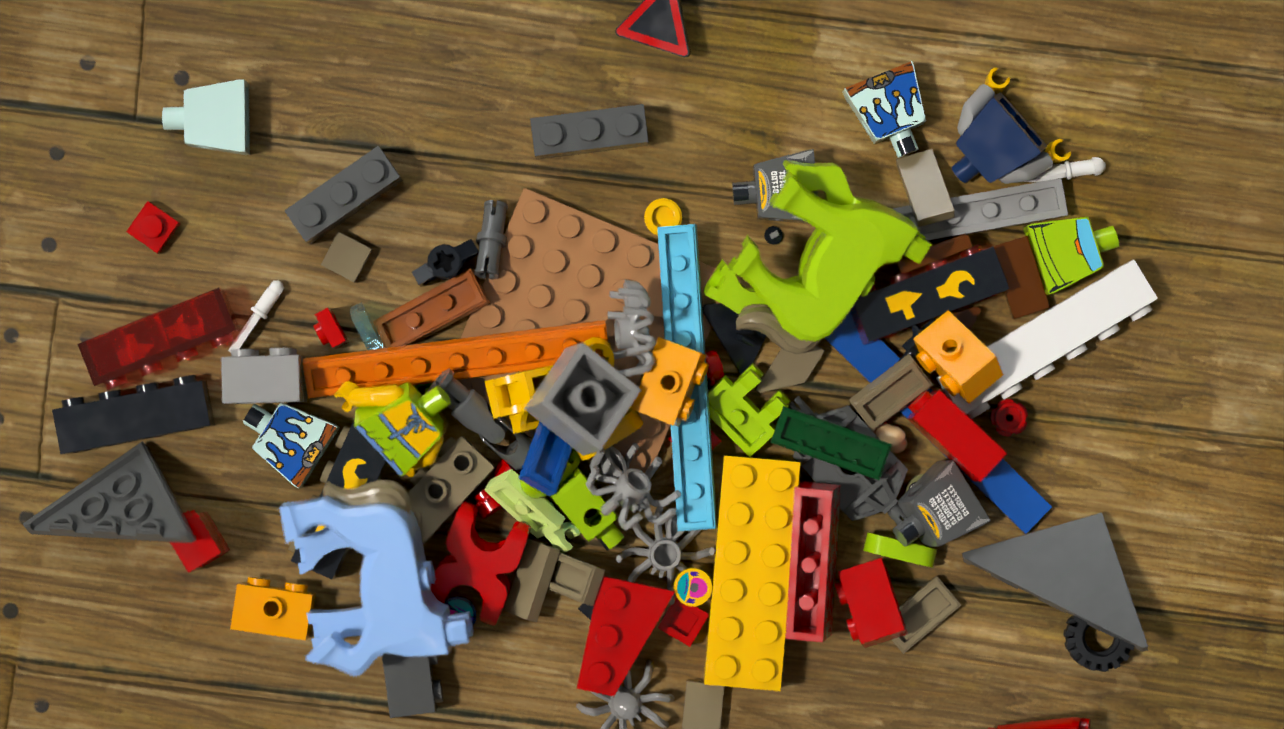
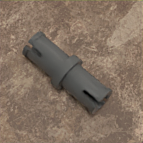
M493 200L484 202L481 232L477 233L476 238L479 252L474 273L475 276L486 279V273L488 272L490 280L499 277L501 249L506 246L507 237L503 234L508 205L505 202L497 201L495 212Z

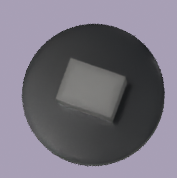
M770 226L765 230L764 238L769 244L776 245L781 242L783 233L780 228Z

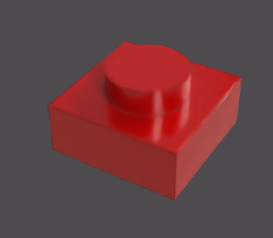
M147 201L126 232L154 252L160 254L181 223Z
M327 307L314 314L319 323L313 325L323 345L330 343L332 348L337 349L349 342L331 308Z
M675 596V602L669 606L657 628L691 647L709 613L697 606H687L681 603Z

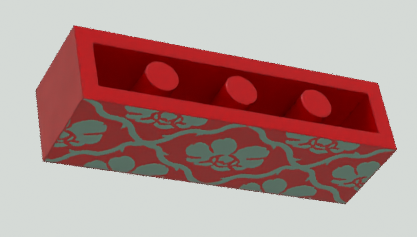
M802 482L794 487L785 639L823 643L832 635L841 485Z

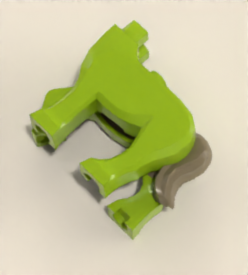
M784 160L782 164L787 171L783 178L785 183L779 193L774 192L769 203L816 227L808 239L801 256L798 276L783 279L770 272L760 258L756 243L747 235L741 244L744 248L738 258L733 257L729 265L722 259L703 290L705 296L722 303L739 315L736 320V329L738 331L747 329L759 331L783 350L800 354L810 351L818 345L822 338L829 336L844 320L860 295L864 297L868 294L875 282L873 274L877 268L887 262H898L902 255L920 264L932 244L925 240L926 237L918 232L919 230L915 223L908 217L874 200L853 196L845 174L837 164L800 163ZM811 191H824L825 200L818 197ZM735 274L745 279L752 288L741 285Z

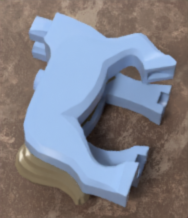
M379 480L355 489H346L326 482L323 487V497L305 501L284 502L280 506L285 541L288 543L294 540L295 549L300 551L301 563H298L300 575L313 569L325 554L335 549L354 548L365 556L361 569L360 594L362 606L334 610L311 609L307 612L308 623L313 624L314 638H311L313 649L306 656L307 661L325 664L352 676H359L366 671L376 658L384 653L406 657L448 654L453 645L469 643L470 637L474 634L470 611L450 614L449 606L438 601L431 591V584L435 583L433 563L425 559L420 528L415 514L411 510L409 496L402 486L394 481ZM313 526H326L317 532L304 534ZM361 636L358 644L353 645L342 638Z

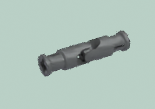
M450 368L443 371L432 383L428 392L437 385L442 387L451 400V404L447 406L452 410L451 415L466 428L479 433L482 441L516 471L521 470L532 439L524 432L514 434L516 439L510 445L502 446L496 444L504 439L508 429L513 432L511 421L505 416L493 419L491 407L486 399L474 389L468 390L453 377L454 372Z

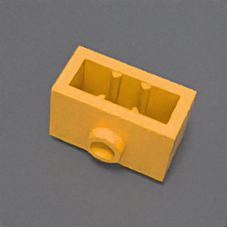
M949 310L913 339L919 351L916 358L921 366L930 374L935 371L941 376L939 380L947 392L953 397L959 394L968 404L1003 376L997 357Z
M658 337L652 352L655 357V363L650 371L644 373L639 386L641 391L635 398L631 409L673 426H680L681 421H687L692 413L695 400L690 397L695 384L701 385L703 383L709 364L704 363L706 354Z
M248 577L247 583L241 582L237 584L230 629L307 640L310 638L312 625L308 623L307 612L314 609L316 593L307 592L308 585L285 582L284 589L271 587L270 579Z

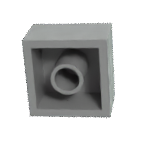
M582 342L564 349L524 409L581 455H587L602 449L641 389Z
M269 348L270 356H259V350L232 349L231 357H221L222 403L307 402V389L302 364L303 358L306 357L297 355V349Z

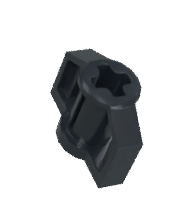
M472 239L456 247L445 244L436 246L430 251L427 263L412 271V274L421 287L436 278L450 280L461 274L464 263L478 256L479 250Z

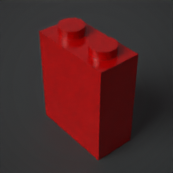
M927 390L923 391L908 406L912 413L906 419L945 456L953 460L957 467L972 481L981 482L1007 454L940 390H935L931 393Z

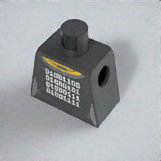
M814 149L754 164V181L732 183L734 205L756 203L758 220L809 224L787 211L772 206L769 200L774 192H780L785 183L783 178L787 171L782 164L784 160L815 163ZM818 190L811 191L818 196Z
M940 460L934 463L899 499V507L906 516V519L893 528V533L897 540L905 547L918 538L925 546L938 547L987 524L991 520L953 460Z

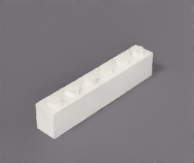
M1131 260L987 346L997 357L1003 376L971 403L968 404L959 394L955 397L950 395L939 380L941 376H937L936 380L945 395L972 419L988 410L990 406L987 401L1000 394L1003 399H1006L1021 390L1023 387L1020 381L1028 376L1033 375L1035 380L1054 370L1055 367L1052 362L1063 355L1070 360L1086 351L1088 348L1085 342L1093 337L1098 336L1100 341L1116 333L1120 330L1117 323L1128 316L1131 317L1132 321H1135L1153 310L1150 303L1158 298L1136 261Z

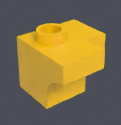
M554 365L485 381L493 419L509 415L513 434L537 429L539 420L524 408Z

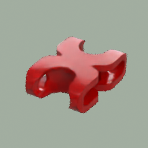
M464 501L456 513L446 539L447 549L451 554L445 556L440 561L435 571V583L431 584V591L438 601L444 603L452 588L459 585L472 586L479 591L483 599L480 620L485 624L495 626L511 589L510 577L506 573H511L517 568L524 553L531 526L517 521L505 540L498 543L486 542L479 537L475 529L478 513L477 506Z

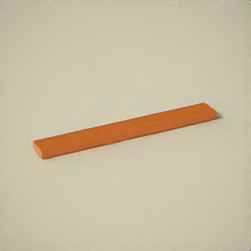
M602 320L303 358L302 364L309 399L332 396L344 382H353L359 388L394 384L400 386L404 383H411L412 385L433 383L448 368L454 372L453 377L457 380L534 370L554 365L565 348L584 343L592 337H600L608 342L606 321ZM596 349L595 353L601 358L606 359L602 354V350Z

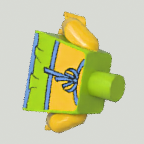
M344 382L334 394L335 398L342 397L346 399L342 405V409L345 412L351 411L354 406L358 407L355 409L354 426L401 477L405 474L413 477L416 470L436 462L444 440L442 435L443 419L438 413L451 404L449 396L442 387L437 385L422 396L411 383H404L400 386L394 384L359 388L353 382Z

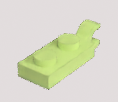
M511 469L490 479L484 491L517 521L529 524L531 526L530 532L537 539L545 536L554 548L560 550V553H565L572 549L573 546L566 540L565 535L572 539L579 536L581 532L572 522L563 523L566 518L555 509L549 500L543 497L535 499L525 494L521 488L520 479H518L520 474Z

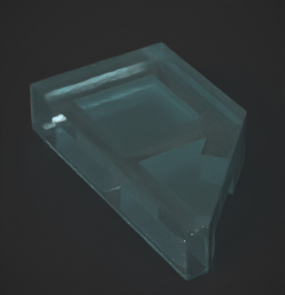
M363 302L350 307L351 319L367 350L385 348Z

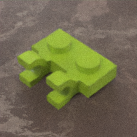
M754 363L734 383L725 375L708 391L710 418L749 457L773 437L776 426L772 422L780 416L783 406L788 407L787 404L790 402V399L781 390H778L760 410L754 405L746 394L761 382V377L764 374Z

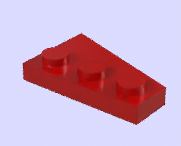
M603 576L595 598L576 689L614 697L675 591Z

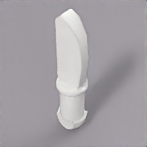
M1097 157L1077 162L1065 161L1064 164H1054L1033 180L1026 182H1041L1058 178H1067L1069 180L1072 177L1091 174L1096 176L1103 173L1106 163Z
M273 280L256 305L251 307L254 313L228 349L230 353L232 349L241 348L261 317L267 319V314L284 289L281 281Z

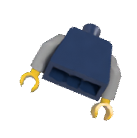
M999 68L990 70L985 79V84H981L962 108L957 126L961 137L957 140L956 145L964 156L951 168L956 177L965 184L979 172L989 183L997 179L1005 184L1031 181L1051 168L1053 163L1065 161L1071 156V152L1064 154L1062 157L1057 156L1055 146L1061 143L1063 139H1057L1046 145L1001 93L1006 89L1010 78L1008 77L1000 85L994 83L992 76H994Z

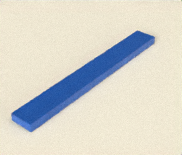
M851 310L839 326L829 336L824 337L869 383L891 368L900 359L880 338L869 342L861 320ZM929 388L927 391L931 393L933 390ZM912 402L899 411L905 418L912 413L908 408ZM1003 458L981 482L972 481L963 473L1024 534H1027L1052 508Z

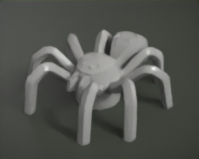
M624 280V288H618V292L609 291L610 298L624 299L623 312L608 311L607 316L608 319H615L614 335L617 348L626 349L613 352L614 360L628 356H636L639 360L636 367L619 371L627 377L651 370L655 363V357L649 351L656 344V340L649 334L647 327L653 323L654 316L647 310L650 307L651 300L646 289L637 281ZM645 316L647 319L641 320L640 317Z
M637 443L632 444L624 458L613 446L606 450L602 448L596 452L590 463L591 473L586 482V487L594 496L614 492V496L601 507V513L607 516L620 504L622 509L619 516V524L624 530L631 529L642 519V516L638 513L627 522L626 518L629 509L634 513L637 510L640 512L644 509L648 521L662 525L676 514V510L670 508L660 517H655L652 515L650 505L665 507L681 496L679 490H676L663 500H654L649 493L651 489L650 479L661 465L662 460L660 457H655L645 473L635 468L628 469L631 459L639 448ZM594 481L613 483L614 485L596 489Z
M663 507L656 508L655 517L662 515ZM675 514L665 522L666 537H663L662 525L654 524L655 541L643 532L639 522L633 526L635 534L649 546V549L635 547L626 549L617 556L616 561L620 563L623 559L632 555L648 556L647 560L634 569L627 581L634 582L642 572L652 565L651 574L654 575L658 569L660 570L659 578H662L664 572L667 571V589L674 591V568H677L680 572L687 569L680 561L698 560L712 556L715 549L710 547L698 552H682V549L701 530H690L677 543V539L685 531H678L677 514ZM675 593L669 601L671 605L675 602Z
M647 660L643 679L634 689L632 688L631 672L629 670L624 679V687L620 685L614 697L591 692L608 702V705L593 709L577 703L576 707L581 713L589 716H598L611 712V715L600 729H609L616 719H619V729H627V720L632 726H635L634 718L640 722L642 721L639 715L640 712L661 728L669 727L668 721L663 720L653 711L642 705V703L650 701L670 703L675 698L672 694L661 693L640 695V692L649 684L653 672L652 660Z

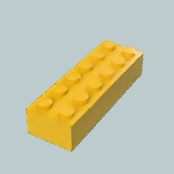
M723 455L704 685L781 691L794 487L799 485L800 462Z

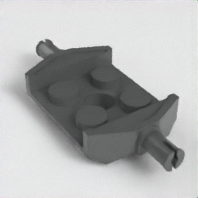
M797 396L794 401L801 409L793 402L788 405V408L879 439L849 405L821 414L813 413L800 396ZM796 451L794 452L793 458L800 462L802 468L816 483L841 485L840 509L852 521L879 512L888 513L897 525L902 522L900 516L904 520L906 519L896 498L908 468L891 451H889L880 480L859 473L846 474L839 466Z

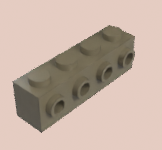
M461 436L457 441L450 437L440 448L438 456L441 458L431 469L428 466L421 468L410 480L415 486L409 491L408 496L411 510L414 512L420 528L423 545L496 467L464 436Z

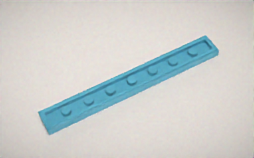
M697 225L657 227L665 339L705 354ZM706 373L703 383L701 385L695 384L690 397L695 400V404L687 421L682 420L680 426L671 425L675 491L679 490L681 496L676 499L678 531L717 529Z

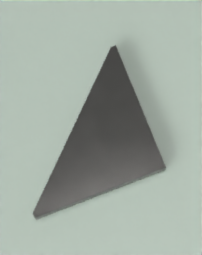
M143 441L23 523L30 534L183 543H192L197 540L150 448Z
M1102 513L962 553L964 563L972 564L990 573L992 577L1016 589L1020 588L1034 595L1040 601L1064 613L1067 612L1114 638L1117 637L1135 646V649L1141 652L1148 650L1146 638Z

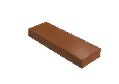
M470 268L372 321L384 347L413 345L490 304L478 277L474 275L475 271Z

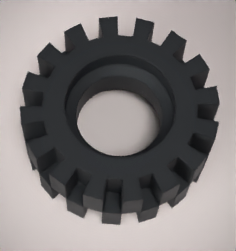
M1075 616L1069 617L1066 622L1068 625L1063 634L1066 639L1065 647L1073 660L1089 670L1105 672L1111 668L1116 669L1121 666L1120 663L1129 659L1130 656L1128 654L1131 650H1134L1133 645L1115 637L1108 649L1094 651L1088 647L1085 641V633L1090 625Z

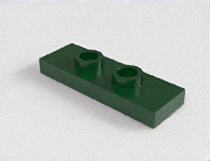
M785 406L782 408L771 439L773 444L876 480H880L892 446L891 443Z

